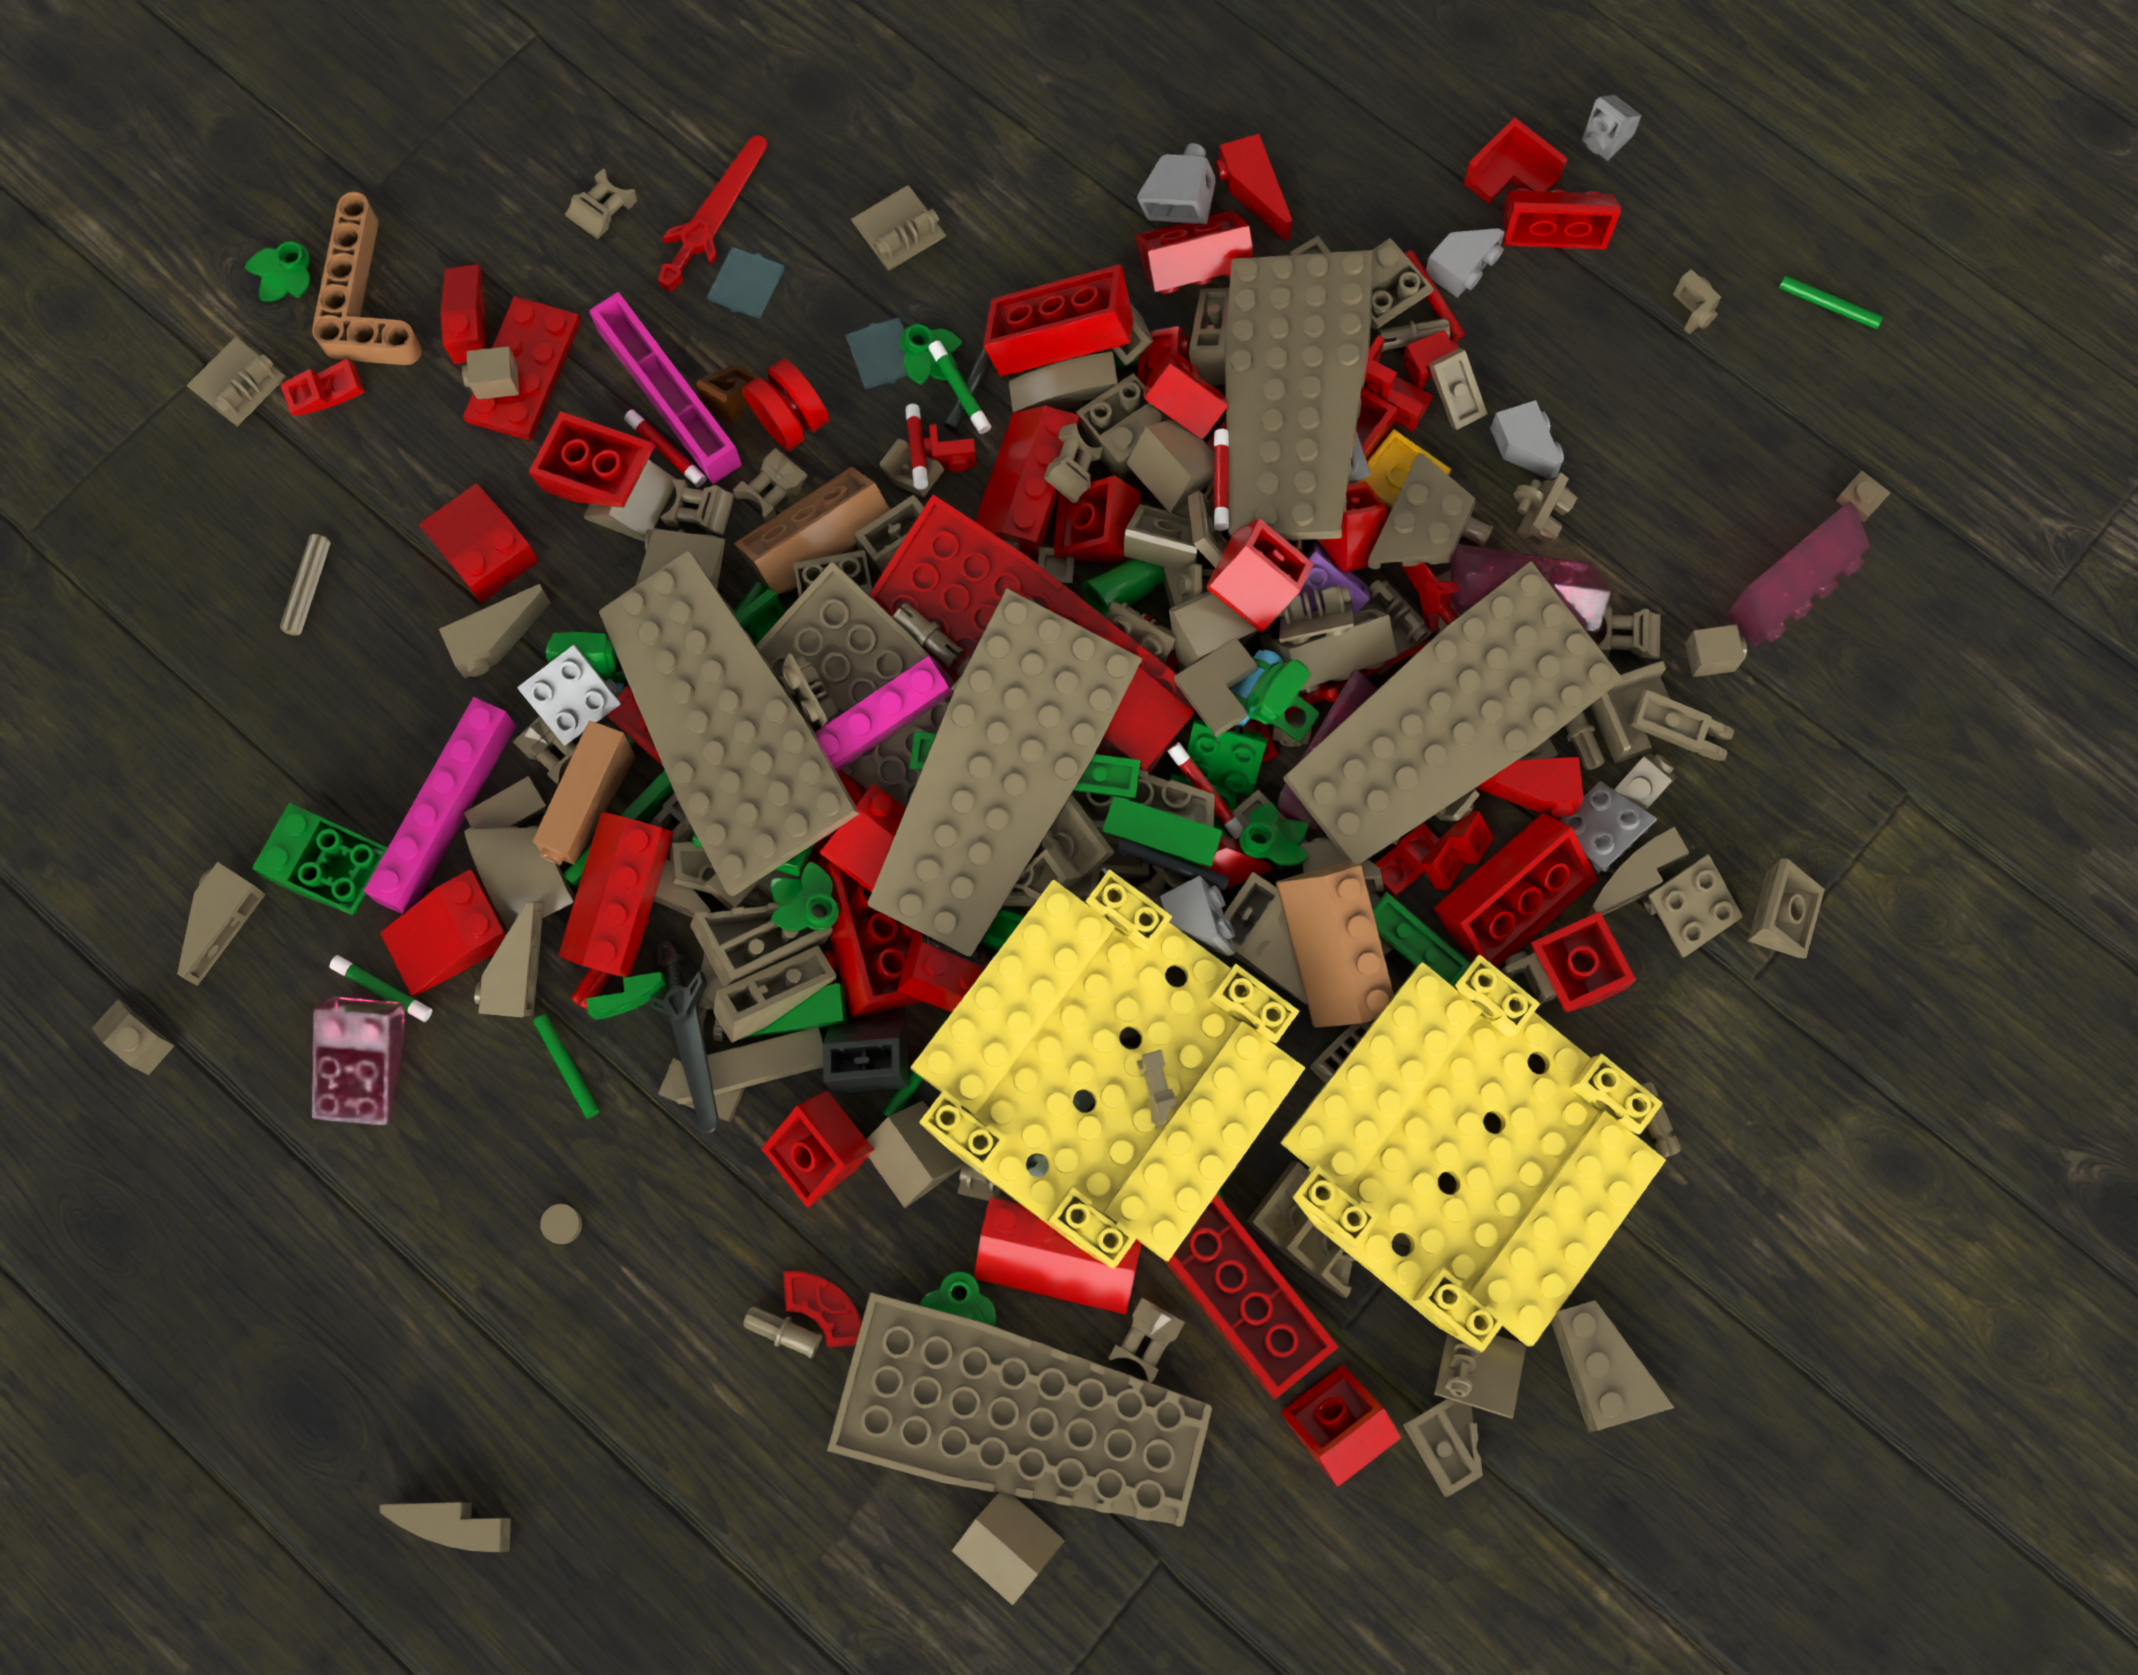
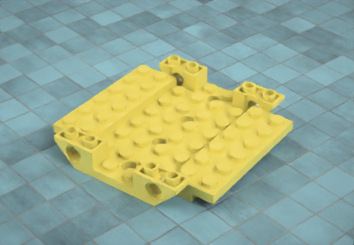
M1109 869L1086 900L1087 904L1054 879L910 1069L942 1092L919 1122L927 1131L952 1153L1074 1245L1114 1270L1136 1239L1163 1260H1170L1303 1073L1305 1067L1272 1043L1278 1042L1299 1013V1010L1239 965L1235 964L1232 968L1228 967L1169 923L1173 917ZM1176 966L1185 972L1186 982L1183 986L1173 987L1166 981L1165 973L1169 967ZM1133 1028L1140 1034L1141 1042L1138 1048L1131 1050L1122 1046L1119 1037L1123 1029ZM1162 1050L1166 1064L1163 1067L1168 1088L1173 1090L1177 1104L1168 1111V1121L1162 1127L1155 1128V1124L1151 1123V1111L1148 1098H1150L1145 1076H1140L1136 1061L1142 1060V1054ZM1078 1091H1088L1093 1095L1095 1105L1092 1111L1083 1113L1074 1107L1073 1097ZM1040 1154L1046 1158L1048 1170L1045 1175L1035 1177L1029 1174L1026 1169V1161L1030 1155Z
M1480 954L1455 984L1458 990L1421 962L1280 1142L1309 1166L1307 1169L1310 1172L1309 1176L1292 1197L1315 1227L1441 1330L1480 1352H1484L1502 1326L1526 1346H1534L1556 1315V1312L1559 1311L1665 1163L1666 1159L1631 1132L1641 1134L1663 1103L1602 1053L1590 1058L1537 1015L1535 1010L1540 1003ZM1531 1054H1538L1543 1058L1545 1070L1542 1074H1536L1530 1070L1528 1058ZM1487 1113L1496 1114L1501 1121V1129L1497 1134L1488 1132L1484 1127L1483 1119ZM1442 1173H1449L1456 1180V1189L1451 1195L1443 1193L1438 1186V1178ZM1396 1234L1405 1235L1411 1243V1249L1406 1256L1397 1255L1392 1248V1240Z

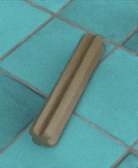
M311 534L309 536L280 624V629L286 634L299 636L302 633L330 546V541L323 535Z

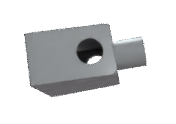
M1193 143L1188 144L1183 155L1165 154L1159 159L1137 196L1147 220L1207 224L1216 180L1208 159L1205 158L1206 151L1202 146Z

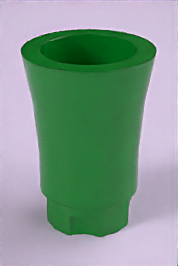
M1131 558L1120 566L1083 582L1082 592L1086 602L1106 617L1113 601L1120 604L1126 602L1128 607H1132L1139 600L1153 592L1157 585L1165 581V575L1160 565Z

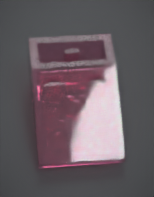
M330 996L313 1009L312 1119L389 1125L404 1042L405 1003Z

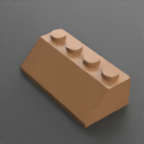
M850 467L735 542L734 545L767 589L772 590L777 595L787 594L797 587L794 562L850 553L857 547L854 534L888 512L890 508L875 482L853 467Z
M1346 860L1276 881L1313 1027L1361 1024L1375 1020L1393 998L1394 994L1361 865Z

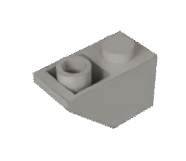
M1616 95L1601 96L1594 103L1582 141L1593 153L1600 154L1608 161L1635 134L1641 114Z
M1500 228L1449 233L1429 256L1426 272L1431 280L1458 298L1466 288L1471 290L1475 287L1483 274L1482 269L1487 264L1492 266L1499 259L1504 250L1501 247L1505 232Z
M1537 401L1497 412L1490 429L1503 459L1547 479L1555 478L1564 461V455L1560 444L1553 441L1550 434L1549 418L1545 411H1540Z
M1198 876L1160 896L1164 910L1173 916L1169 923L1204 949L1225 956L1235 954L1231 941L1235 933L1230 921L1223 915L1221 908L1225 906V901L1216 886L1210 887Z

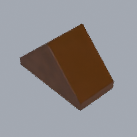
M735 364L699 378L696 386L707 410L734 425L748 406L742 388L756 378V376Z

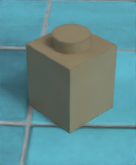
M509 346L467 351V365L462 366L463 381L466 387H471L477 399L519 395L518 363Z
M1737 625L1693 630L1685 642L1692 677L1735 672L1747 656L1746 641L1743 636H1739Z

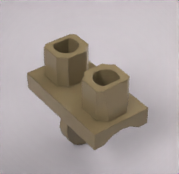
M1560 472L1555 480H1545L1541 483L1534 479L1530 486L1519 485L1516 488L1514 498L1520 503L1517 511L1525 515L1516 532L1518 536L1526 539L1534 535L1547 543L1557 538L1562 529V524L1550 516L1552 510L1554 509L1559 514L1564 515L1573 508L1578 498L1565 487L1569 480L1567 476Z

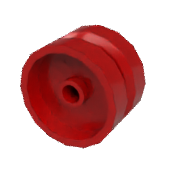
M781 358L768 368V381L756 377L742 388V392L752 412L765 430L783 449L789 452L804 441L803 428L815 433L827 424L830 419L823 402L807 379L790 361Z

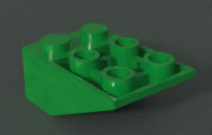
M289 803L252 869L270 882L354 916L366 895L364 889L388 847Z

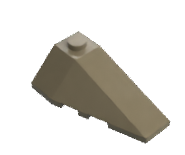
M1139 769L1136 799H1124L1214 827V794L1174 780L1167 781L1149 775L1147 771ZM1072 791L1071 794L1102 835H1107L1103 834L1102 829L1114 796Z

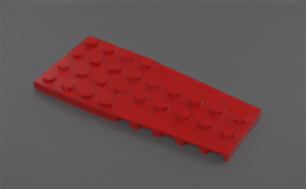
M934 494L927 502L869 594L892 617L899 608L903 609L901 606L905 602H908L913 609L930 623L935 621L940 625L939 630L956 645L964 649L956 662L953 660L954 664L950 668L946 667L940 659L926 649L934 659L938 660L944 671L955 683L960 678L956 671L969 656L972 657L1005 590L1009 589L1026 599L1031 597L1040 606L1142 658L1139 666L1191 710L1194 709L1174 681V676L1177 675L1176 672L1027 555ZM1104 736L1095 752L1097 755L1130 759ZM1171 742L1166 746V748L1161 752V754L1146 770L1149 775L1151 774V772L1153 771V769L1155 768V766L1157 765V763L1159 762V760L1161 759V757L1163 756Z

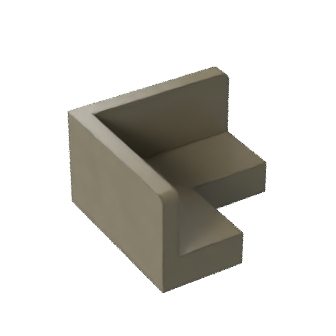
M1664 661L1620 675L1623 680L1590 705L1615 764L1648 753L1652 749L1647 734L1628 726L1640 691L1647 689L1669 698L1661 679V675L1666 669Z

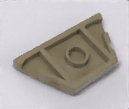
M1418 453L1369 557L1368 568L1380 569V563L1402 562L1403 567L1417 566L1420 563H1449L1474 509L1475 498L1424 454Z

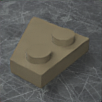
M1445 1399L1403 1425L1445 1497L1451 1496L1483 1476L1481 1457L1476 1448L1479 1439L1477 1423H1473L1472 1406Z

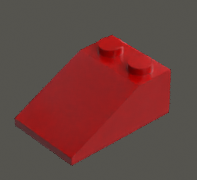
M560 411L529 470V474L546 493L572 502L624 508L655 445L650 441Z
M477 483L419 523V526L481 604L540 562L529 543Z
M470 869L436 887L381 931L380 935L411 996L415 998L494 955L508 931L500 919L482 880Z

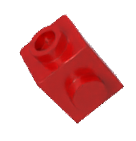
M936 424L929 425L930 437L924 438L926 457L939 461L944 470H950L951 472H964L969 468L977 467L974 439L939 442Z

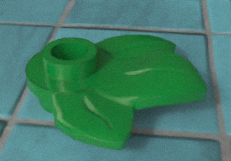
M284 242L277 249H263L256 253L245 265V269L248 272L262 277L259 289V297L262 301H277L284 297L287 292L299 298L307 291L310 285L311 277L307 271L311 260L310 254L303 245L296 242Z
M921 324L911 325L902 332L900 347L905 353L903 367L907 375L914 382L922 385L926 382L929 375L935 379L947 381L928 349L929 345L935 341H941L957 368L951 353L961 346L962 341L952 332L941 328L930 330ZM913 342H919L921 345H916Z
M1273 803L1264 804L1254 809L1250 814L1249 826L1244 828L1239 838L1240 847L1247 855L1259 859L1269 858L1276 864L1283 866L1299 865L1308 859L1309 855L1299 846L1306 835L1308 828L1306 822L1278 819V812Z
M808 862L800 881L789 878H773L771 880L772 897L776 904L780 906L771 916V920L778 927L787 931H799L806 927L822 931L829 929L837 921L839 908L836 901L831 897L832 880L817 864ZM820 908L825 911L826 916L818 918L813 915L812 910Z
M955 1271L948 1274L943 1279L940 1288L927 1293L920 1303L921 1306L984 1322L996 1327V1312L993 1302L979 1293L977 1280L965 1271ZM961 1285L967 1290L966 1296L956 1298L952 1294V1289L955 1286Z

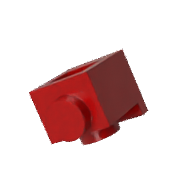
M1445 330L1406 345L1402 363L1413 384L1420 389H1424L1426 380L1431 378L1434 380L1428 363L1458 349L1459 346L1454 340L1450 341Z

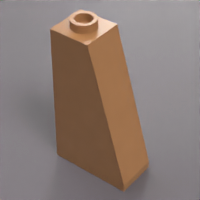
M590 720L588 721L533 839L534 844L541 852L540 856L545 860L561 865L563 861L574 865L597 827L601 811L605 812L636 758L623 732Z

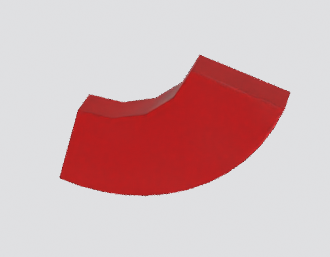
M783 1271L786 1311L803 1313L814 1319L824 1331L829 1348L856 1345L863 1319L852 1300L840 1288L820 1276L800 1271Z

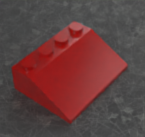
M829 861L822 869L832 880L831 897L836 901L839 908L837 921L831 927L833 931L830 934V940L841 981L844 985L851 1018L885 1013L924 1002L897 991L915 929L869 907L868 901L871 892Z

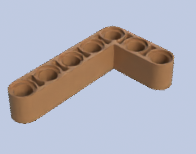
M349 192L343 195L337 204L312 334L324 353L331 359L344 360L348 358L350 361L396 365L413 364L420 358L422 346L409 324L400 320L360 317L378 229V218L367 198L362 193ZM371 338L368 342L363 343L366 339ZM407 340L405 343L398 345L400 342Z

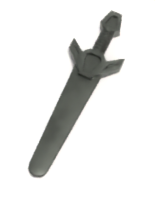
M668 939L658 945L657 964L664 966L666 969L670 991L667 992L664 1001L652 997L650 999L653 1009L670 1017L699 1126L703 1132L711 1133L717 1128L719 1117L698 1013V1007L707 982L704 972L699 970L687 988L685 987L680 966L685 956L678 944Z

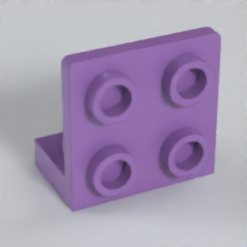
M1315 541L1306 551V557L1314 564L1299 592L1304 613H1307L1303 592H1308L1311 609L1316 611L1318 608L1314 590H1319L1322 607L1325 609L1322 589L1339 584L1341 588H1349L1351 601L1344 603H1352L1353 613L1358 612L1370 599L1369 586L1353 572L1343 573L1339 567L1334 566L1330 561L1329 554Z

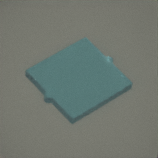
M732 247L707 298L709 301L730 308L733 313L739 311L760 319L785 269L784 265L762 258L760 253L754 255Z
M900 317L877 325L870 323L867 328L845 335L865 390L887 382L894 384L896 379L908 376L903 367L905 353L900 347V337L904 331Z

